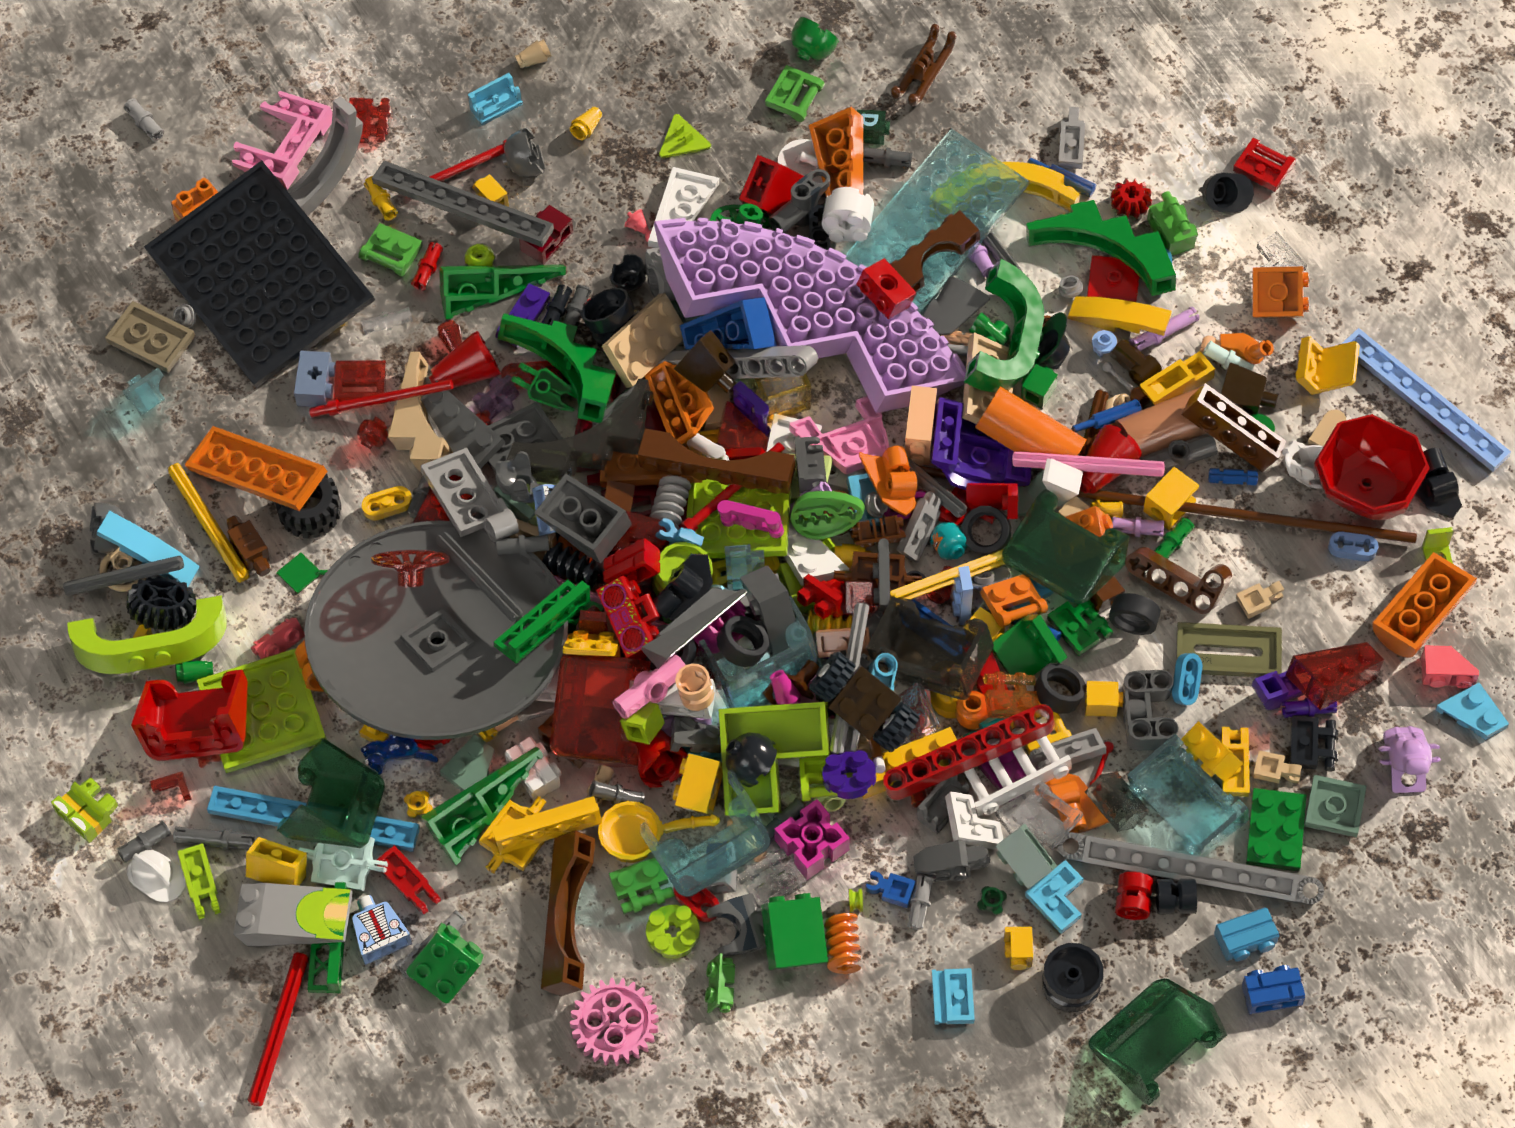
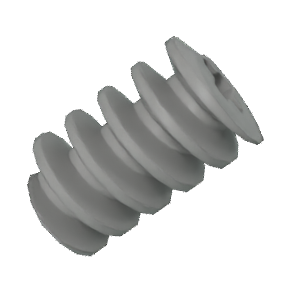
M666 476L660 479L659 488L656 492L657 496L654 499V505L649 516V523L656 530L667 532L665 527L658 525L663 518L671 520L675 528L679 529L678 525L681 524V516L684 514L683 508L687 503L685 499L689 497L688 490L691 489V484L687 479L679 476Z

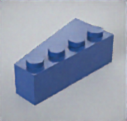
M765 297L741 300L679 325L685 349H692L710 330L726 349H759L777 346Z

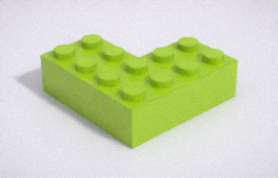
M827 702L719 709L725 816L781 812L778 759L831 755ZM748 732L759 733L775 742L776 745H773V747L777 749V755L770 771L766 776L761 774L755 779L759 783L752 787H746L731 777L726 767L727 745L731 740Z

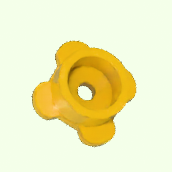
M414 791L404 797V803L408 806V817L416 818L417 815L426 814L433 809L432 805L429 804L428 799L430 795L427 791Z

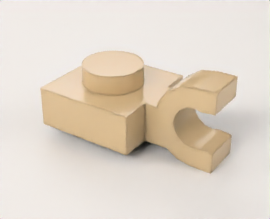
M1280 581L1273 583L1265 589L1258 583L1237 593L1236 599L1249 619L1271 609L1272 603L1270 601L1282 599L1284 588Z
M1259 750L1253 778L1279 784L1280 778L1284 777L1289 782L1299 784L1302 766L1284 763V755Z

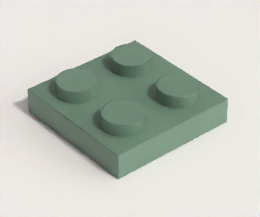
M1314 775L1304 826L1357 838L1367 786Z

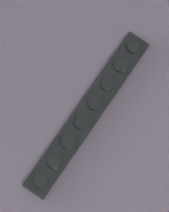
M387 161L382 162L372 177L373 184L540 247L544 246L554 230L553 223Z

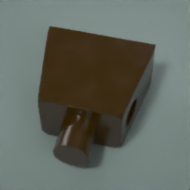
M711 330L692 347L674 368L675 371L704 392H708L717 384L724 392L728 393L737 384L727 373L735 364V360Z
M1229 363L1221 395L1249 415L1258 414L1260 406L1275 409L1278 394L1264 391L1267 381L1265 376L1237 364Z

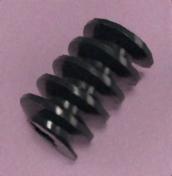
M561 542L546 552L542 562L552 574H558L560 578L567 579L576 585L584 581L590 586V590L595 585L599 573V563L592 559L590 562V557L586 554L581 558V551L578 550L572 554V547L568 546L564 549V544Z

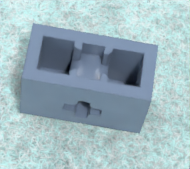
M300 351L294 390L297 406L316 407L326 405L328 398H332L333 384L330 382L331 377L336 375V362H332L330 352Z

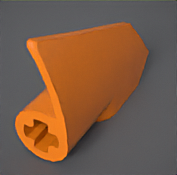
M892 446L884 451L882 457L859 452V458L881 501L905 517L910 514L916 507L917 476L914 471L910 472L906 449L902 446Z
M1068 773L1060 779L1054 778L1043 784L1052 808L1057 809L1065 833H1082L1113 821L1111 813L1079 776Z

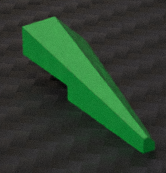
M566 266L439 267L440 295L445 319H452L453 316L470 312L484 304H491L522 292L528 284L540 285L549 279L566 275Z
M534 747L421 816L433 838L455 865L461 862L462 855L470 846L476 843L477 836L486 825L489 826L514 795L513 791L519 783L529 776V771L538 759L544 757L538 747Z

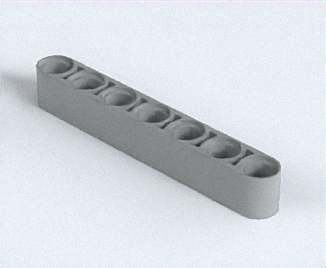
M807 345L776 346L759 349H727L735 360V364L727 372L733 379L803 376L818 361L817 352L814 348ZM690 350L672 351L657 366L664 361L677 365Z

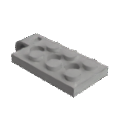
M467 448L421 465V473L460 537L484 528L490 539L496 542V539L502 540L519 532L518 523L513 512L508 509L502 498L498 499ZM452 475L460 476L462 479L459 481H452L449 479V477ZM462 494L472 495L473 498L470 500H464L460 496ZM479 512L485 516L481 519H475L471 515Z

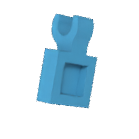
M663 518L658 525L665 527L667 532L659 530L655 535L658 539L669 541V545L676 542H688L699 547L702 546L704 537L696 534L694 530L682 527L677 530L674 523L667 518Z

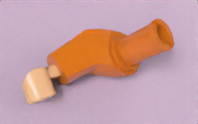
M1245 333L1220 334L1219 340H1216L1213 336H1205L1200 348L1201 352H1203L1211 340L1228 351H1235V355L1252 364H1259L1265 356L1271 355L1274 351L1273 344L1269 340H1263L1259 343Z

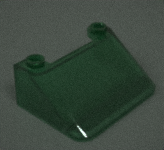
M1044 489L1036 497L1002 552V560L1006 565L1068 601L1076 604L1085 603L1125 566L1130 536L1117 529L1109 528L1105 530L1101 537H1098L1054 512L1058 505V498L1054 493Z
M322 738L299 761L297 768L299 781L306 786H312L306 806L299 805L288 817L283 818L279 822L276 831L292 840L363 848L370 839L385 789L384 780L377 772L325 738Z
M1163 978L1151 983L1090 1038L1088 1045L1091 1051L1141 1101L1150 1105L1160 1096L1161 1089L1158 1083L1154 1081L1196 1042H1199L1205 1048H1213L1228 1034L1213 1004L1175 982Z

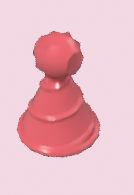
M642 209L637 210L633 214L628 212L627 216L629 218L624 226L643 233L645 240L648 242L652 230L648 228Z

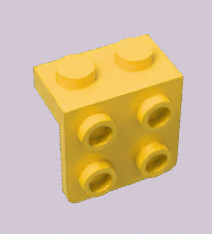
M1311 336L1301 338L1296 381L1311 395L1353 385L1356 380L1360 345L1356 341L1323 349Z
M584 630L569 633L563 646V654H568V663L576 662L582 666L591 667L603 665L607 668L616 669L621 667V645L615 633L600 632L599 634H589L588 631Z

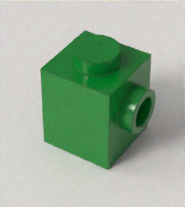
M1035 364L1032 371H1029L1022 379L1020 398L1043 409L1057 386L1058 374L1048 367Z

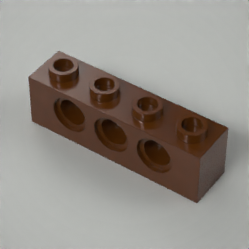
M1206 383L1189 398L1181 414L1261 472L1265 471L1279 459L1286 440Z

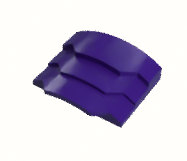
M939 397L935 405L931 463L943 471L952 486L966 490L967 483H1017L1018 486H1029L1031 468L1013 466L1012 457L1014 451L975 428L977 424L963 419L964 403Z

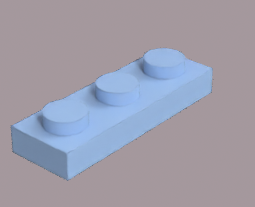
M969 566L958 567V577L954 578L955 589L953 590L954 601H952V610L954 617L958 616L960 625H965L971 618L973 586Z

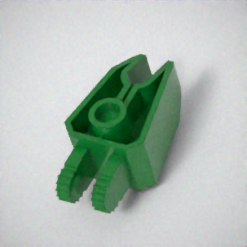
M522 362L519 364L518 367L522 371L534 375L535 378L531 385L518 376H513L511 381L527 389L529 399L560 410L575 411L573 407L562 402L560 396L567 393L577 399L570 385L548 368L537 371Z

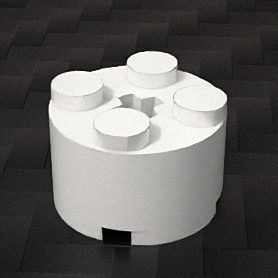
M853 187L836 188L830 196L827 195L822 227L829 235V239L836 243L842 241H865L871 229L874 210L873 199L867 193L866 196L860 194L859 189Z

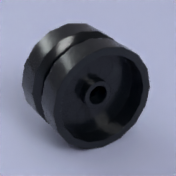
M1066 943L1056 947L1049 953L1043 968L1042 990L1046 999L1055 1008L1065 1012H1079L1088 1009L1096 1002L1102 987L1104 977L1103 964L1099 955L1090 947L1080 943Z

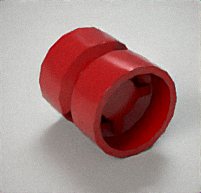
M1125 872L1119 875L1117 888L1119 895L1116 898L1115 907L1117 916L1128 920H1144L1150 916L1151 900L1149 897L1152 895L1153 878L1140 872Z

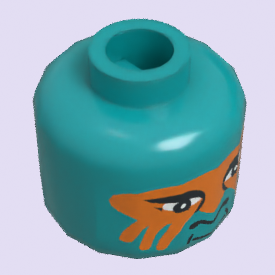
M943 522L933 529L930 542L942 559L952 560L963 556L967 549L965 544L966 537L957 524Z

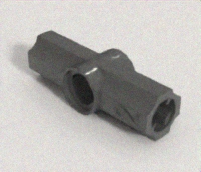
M1207 433L1187 441L1175 440L1170 443L1169 447L1142 456L1139 459L1164 462V473L1169 472L1173 467L1183 471L1191 463L1217 455L1218 449L1215 439ZM1175 454H1179V455H1181V456H1183V457H1180V458H1179V457H1176V456H1174V455H1175ZM1144 476V477H1147V479H1149V478H1152V477H1155V476Z

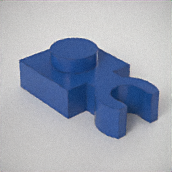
M871 871L870 879L876 880L878 884L874 886L866 884V892L870 894L881 892L883 893L882 901L908 908L910 898L916 886V880L890 873L888 879H884L879 872Z

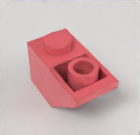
M1424 646L1421 655L1422 685H1430L1434 688L1444 686L1469 688L1476 684L1479 670L1452 646Z

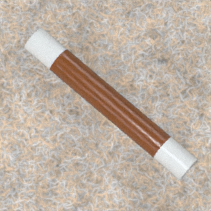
M872 736L868 741L876 773H883L886 768L881 746L872 739Z

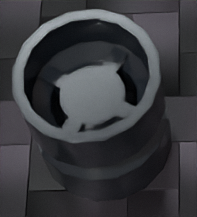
M1195 878L1179 879L1177 883H1174L1172 879H1157V914H1173L1175 910H1179L1181 914H1196L1197 885Z

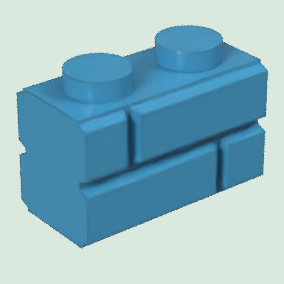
M1266 907L1219 923L1214 931L1225 960L1235 959L1236 962L1245 960L1254 951L1260 950L1261 953L1272 950L1279 938V932Z

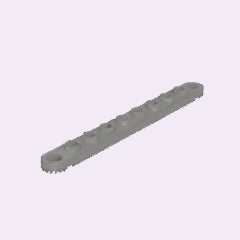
M1074 832L1063 834L1057 845L1059 853L1064 858L1176 880L1195 878L1198 884L1306 904H1315L1324 895V887L1320 880L1300 874ZM1073 838L1078 842L1079 848L1075 853L1070 854L1064 850L1063 843L1066 839ZM1314 883L1317 885L1318 894L1314 898L1304 896L1303 887L1305 884Z

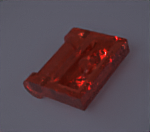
M386 360L336 361L334 400L341 402L385 393ZM343 387H377V390L374 392H343Z

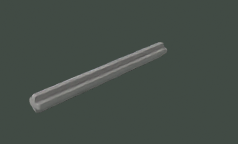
M856 603L846 655L850 661L856 664L855 670L860 664L869 605L864 603ZM837 714L830 745L831 754H843L849 726Z

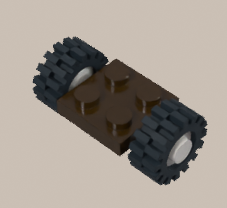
M834 653L822 665L820 671L816 673V677L812 679L809 689L825 702L831 700L827 707L868 740L873 736L872 739L888 752H893L911 734V730L915 728V724L918 722L919 714L905 703L900 702L902 698L864 667L859 665L855 670L856 664L842 653Z

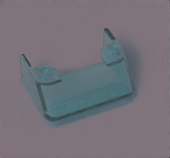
M792 596L789 597L796 622L790 624L785 632V639L789 648L746 670L729 662L725 657L716 661L705 640L699 641L697 655L708 671L710 678L713 679L715 687L727 708L754 707L768 704L769 702L763 695V691L771 683L770 675L775 671L783 670L789 675H796L808 659L822 667L811 630Z
M732 769L727 772L728 782L737 794V797L728 806V813L733 824L690 850L678 838H669L659 844L646 822L641 824L640 834L676 891L683 896H692L764 853L769 848V833L754 803Z

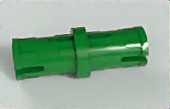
M1182 517L1170 532H1166L1163 536V541L1154 551L1168 559L1175 550L1181 548L1184 539L1195 528L1194 524L1188 518Z

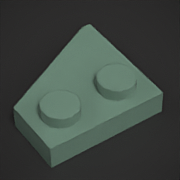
M474 734L440 770V774L460 791H464L489 775V769L495 756V749Z

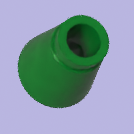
M190 660L175 664L177 683L183 682L184 685L214 674L212 661Z

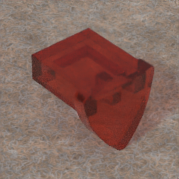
M595 605L586 611L580 610L576 631L584 630L588 631L589 634L608 632L606 623L607 612H601Z
M183 771L150 781L154 793L179 786L184 802L192 800Z

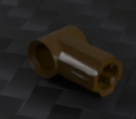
M1121 340L1111 351V357L1129 372L1130 378L1139 387L1141 383L1162 371V367L1152 355L1145 356L1127 340Z

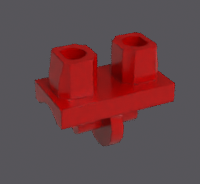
M810 574L804 577V586L797 592L798 603L804 607L812 602L816 603L814 605V612L823 620L830 615L835 616L837 619L843 615V611L840 608L843 600V593L840 591L841 583L836 579H831L828 582L825 580L819 581Z

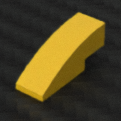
M1199 351L1185 361L1179 359L1141 383L1140 388L1156 405L1192 391L1214 379L1215 368L1203 353Z

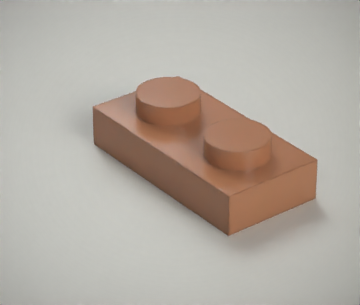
M869 627L865 629L861 654L870 655L871 653ZM851 628L817 630L818 658L830 657L831 654L846 650L847 654Z

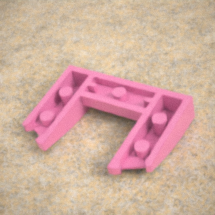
M279 91L278 95L282 100L273 106L269 105L266 101L260 105L262 111L293 125L279 148L273 154L235 142L234 150L235 152H240V159L232 160L233 166L246 172L262 160L284 188L288 190L299 174L297 165L317 135L324 136L332 124V110L330 106Z

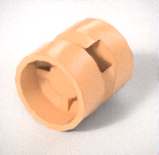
M688 664L678 671L675 682L682 704L692 711L704 710L710 706L714 700V690L709 673L705 667L699 664Z

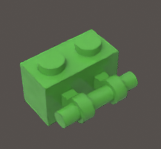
M1170 191L1164 192L1161 195L1164 200L1163 202L1149 206L1147 221L1153 232L1159 231L1165 248L1174 256L1195 248L1198 232L1196 226L1189 222L1184 205H1180L1177 198L1173 197Z

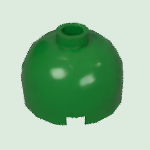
M800 17L791 33L792 44L798 50L796 55L807 62L810 59L818 61L829 57L836 49L839 39L826 29L824 31L819 28L818 23L808 18Z

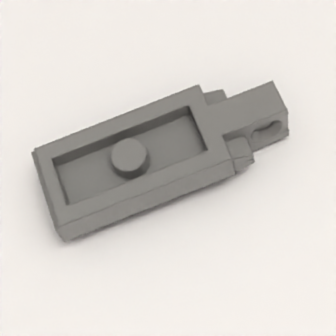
M1069 107L1068 120L1062 119L1058 159V166L1061 168L1082 169L1085 123L1078 120L1079 107Z

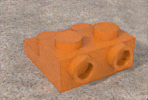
M1303 266L1253 267V318H1304V312H1309V297H1304V287H1309V273L1304 272Z

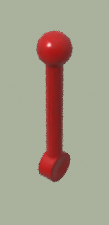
M1107 741L1104 743L1106 754L1102 755L1094 780L1089 783V787L1092 790H1097L1100 786L1099 779L1108 754L1114 748L1112 742Z

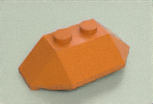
M664 361L651 369L645 375L666 432L671 433L679 443L683 444L696 436L714 410L708 392L702 391L675 371L676 365Z

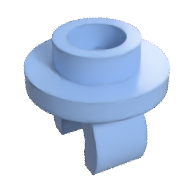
M1106 330L1098 331L1092 338L1093 351L1099 357L1110 353L1117 344L1116 336Z

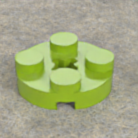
M666 905L660 907L650 914L646 924L647 942L653 951L655 950L657 953L662 954L665 958L677 959L684 957L692 951V948L699 941L700 927L698 919L691 912V909L685 905ZM671 926L681 930L676 933V937H671V934L665 933V931Z

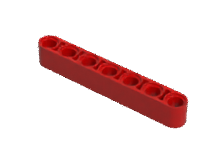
M1044 704L1036 705L888 770L883 777L886 794L893 800L904 799L1049 735L1055 727L1052 709ZM1039 717H1046L1049 719L1046 723L1043 724L1036 722V720ZM1015 728L1024 729L1021 734L1012 733V730ZM992 738H997L1000 740V742L996 745H990L987 743L988 740ZM967 749H974L976 751L970 756L963 754ZM944 759L951 761V763L945 767L938 765L939 762ZM919 770L927 772L923 777L914 776ZM894 781L903 782L898 788L890 787V784Z

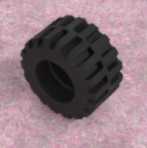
M328 474L324 476L310 496L321 500L315 507L297 511L275 502L281 524L284 525L285 530L288 532L292 531L294 536L299 537L302 534L303 538H309V535H314V538L320 537L319 533H328L329 527L334 528L337 524L336 519H340L342 507L339 493L334 480L328 478Z

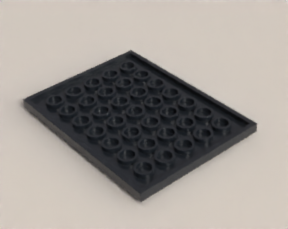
M262 160L144 246L156 264L195 310L196 314L255 388H258L300 357V351H308L375 301L372 293Z

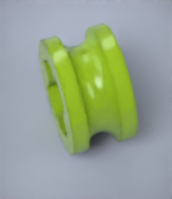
M862 888L856 892L848 889L849 912L853 913L854 910L863 912Z

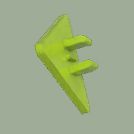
M675 114L659 156L667 158L708 150L711 148V143L679 114Z

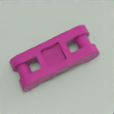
M728 500L719 502L717 506L721 522L726 527L737 524L749 530L758 529L769 532V535L773 538H779L784 534L780 515L775 511Z

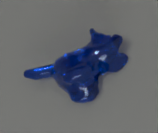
M388 734L386 741H373L360 749L366 758V765L376 770L379 775L382 774L383 767L388 761L414 758L433 763L438 762V758L433 754L420 752L414 739Z

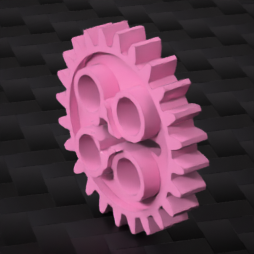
M613 978L610 979V983L607 986L600 980V988L596 989L593 985H589L591 993L581 992L583 1002L577 1000L574 1002L578 1010L571 1011V1017L576 1019L570 1021V1027L576 1029L572 1032L573 1039H578L576 1042L577 1048L585 1046V1056L593 1052L594 1062L603 1057L604 1065L607 1066L609 1060L614 1059L615 1065L618 1066L620 1058H624L625 1062L629 1064L630 1055L639 1059V1049L648 1052L646 1042H655L654 1036L651 1033H658V1026L655 1023L659 1022V1017L654 1014L657 1012V1006L650 1005L652 1002L651 995L644 997L645 988L642 987L635 991L636 985L634 981L627 987L625 986L624 978L621 979L619 985H615ZM610 1000L620 1001L617 1007L607 1006ZM628 1004H630L631 1007H628V1008L624 1011L625 1007H626ZM633 1016L641 1019L637 1024H630L627 1020ZM594 1019L602 1021L601 1025L597 1027H591L588 1024ZM602 1034H604V1036H603L601 1039H598V1038H597V1037L601 1036ZM613 1036H619L622 1038V1041L618 1044H612L609 1042V1039Z

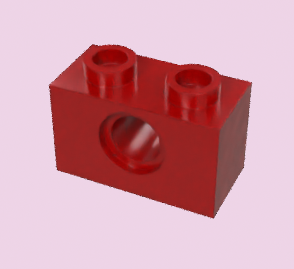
M885 258L865 268L856 284L861 292L873 302L887 319L908 309L916 295V291Z

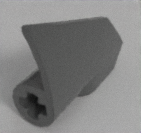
M950 276L937 299H933L930 302L923 317L929 318L933 322L934 326L932 328L939 335L952 334L990 301V297L974 286Z

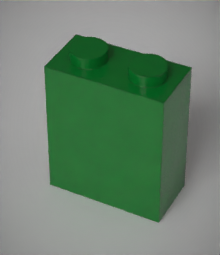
M811 893L794 895L795 900L785 901V896L770 897L769 903L761 905L769 970L828 962L820 897L811 898Z

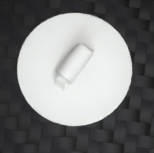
M800 139L788 143L782 148L777 159V163L803 176L812 170L819 169L813 141L808 139ZM821 176L813 178L816 183H823Z

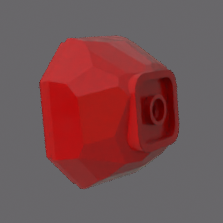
M1373 414L1337 423L1314 462L1323 491L1328 499L1357 515L1374 520L1391 519L1405 513L1430 469L1417 435ZM1362 483H1368L1370 486L1366 487Z

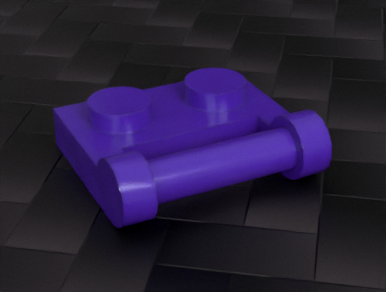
M740 381L733 387L734 413L740 421H746L755 429V435L758 439L765 440L770 434V427L767 425L769 406Z

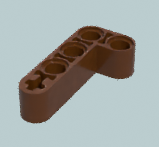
M1147 547L1138 548L1129 554L1125 560V567L1131 574L1199 614H1207L1217 607L1232 581V572L1226 565H1215L1201 579ZM1159 569L1165 572L1166 579L1159 575ZM1214 573L1220 576L1221 583L1215 581ZM1180 582L1187 585L1188 592L1181 588ZM1202 595L1209 598L1210 605L1203 601Z

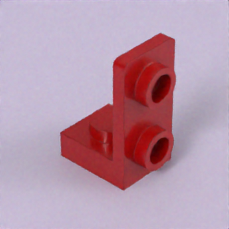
M967 483L966 506L968 509H975L979 506H992L997 509L1007 510V519H1018V484Z

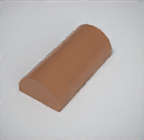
M1199 388L1115 420L1113 426L1122 429L1119 433L1125 437L1130 435L1137 442L1142 451V456L1167 448L1175 440L1187 441L1207 434L1181 415L1189 398Z

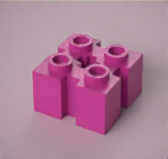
M818 799L800 810L799 820L795 821L790 817L774 829L775 842L787 857L792 853L794 854V865L806 880H809L824 869V860L829 858L834 862L850 850L849 836L837 822L832 826L830 825V814Z

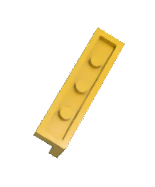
M594 796L494 826L492 831L499 854L501 855L559 837L575 830L579 831L602 824L598 804Z

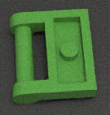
M786 65L767 96L765 106L790 115L798 122H803L807 116L806 111L816 94L823 89L825 83L816 76ZM804 84L808 85L809 89L799 106L793 105Z
M379 223L366 245H363L360 249L358 258L364 261L370 260L394 270L395 274L403 277L423 247V243L420 239ZM376 249L392 257L400 259V261L397 262L386 256L374 252V250Z

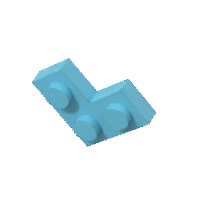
M1065 860L1025 892V897L1062 934L1081 919L1082 914L1066 896L1083 883V878Z

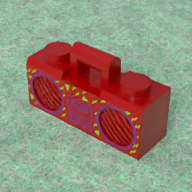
M621 576L596 591L626 658L636 663L647 657L641 648L656 639V636L660 633L655 625H650L658 620L660 616L650 594L639 597L641 590L636 581ZM642 605L644 606L645 611L648 615L646 617L644 616L642 609L640 607Z

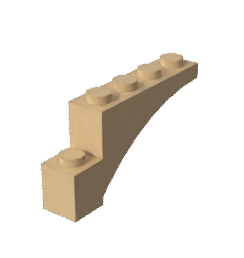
M410 352L408 362L405 364L403 382L400 384L399 390L426 385L429 365L420 352ZM422 396L398 400L393 409L392 424L388 428L389 440L397 450H410V460L419 472H421V465L452 453L445 439L435 434L427 409L420 400Z

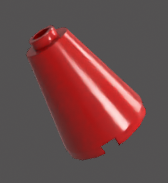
M476 331L431 369L432 375L429 376L431 383L451 379L454 388L497 377L501 373L495 359L485 345L484 339Z
M1104 425L1099 430L1086 456L1140 460L1142 451L1130 435L1125 437L1119 433L1122 430L1121 428L1113 425ZM1083 471L1079 490L1084 493L1094 494L1122 474Z
M662 729L659 730L650 744L629 740L640 778L646 786L650 788L663 787L662 782L669 780L672 783L682 775L679 773L683 758L687 759L688 754L682 747H680L678 752L670 751L671 737Z

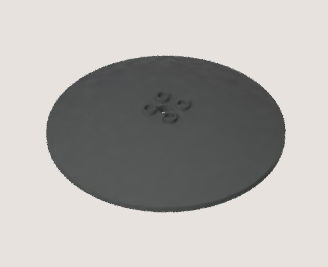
M426 521L406 524L373 535L357 544L341 556L324 574L312 595L306 613L304 628L305 647L309 664L320 687L341 710L368 727L404 738L443 740L465 737L489 730L515 717L544 692L557 673L564 656L563 646L568 636V621L515 664L494 647V641L515 623H512L437 545L436 538L443 532L448 533L523 611V616L559 587L550 570L533 552H527V555L521 556V553L498 556L496 542L490 539L484 528L460 537L451 521ZM434 638L445 640L442 644L438 645L431 643ZM509 639V640L506 641L504 644L508 647V643H509L512 639Z

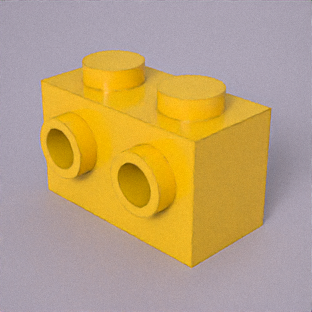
M1199 721L1180 740L1187 746L1184 752L1195 762L1200 759L1203 762L1200 767L1210 777L1216 774L1225 783L1244 764Z
M258 837L246 852V877L263 883L300 886L306 878L307 853Z

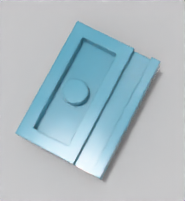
M971 968L944 969V971L932 970L935 1025H939V1023L974 1024Z

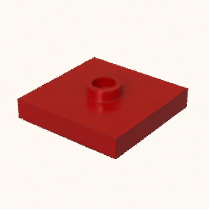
M1092 255L1087 297L1137 302L1139 283L1137 273L1118 258Z

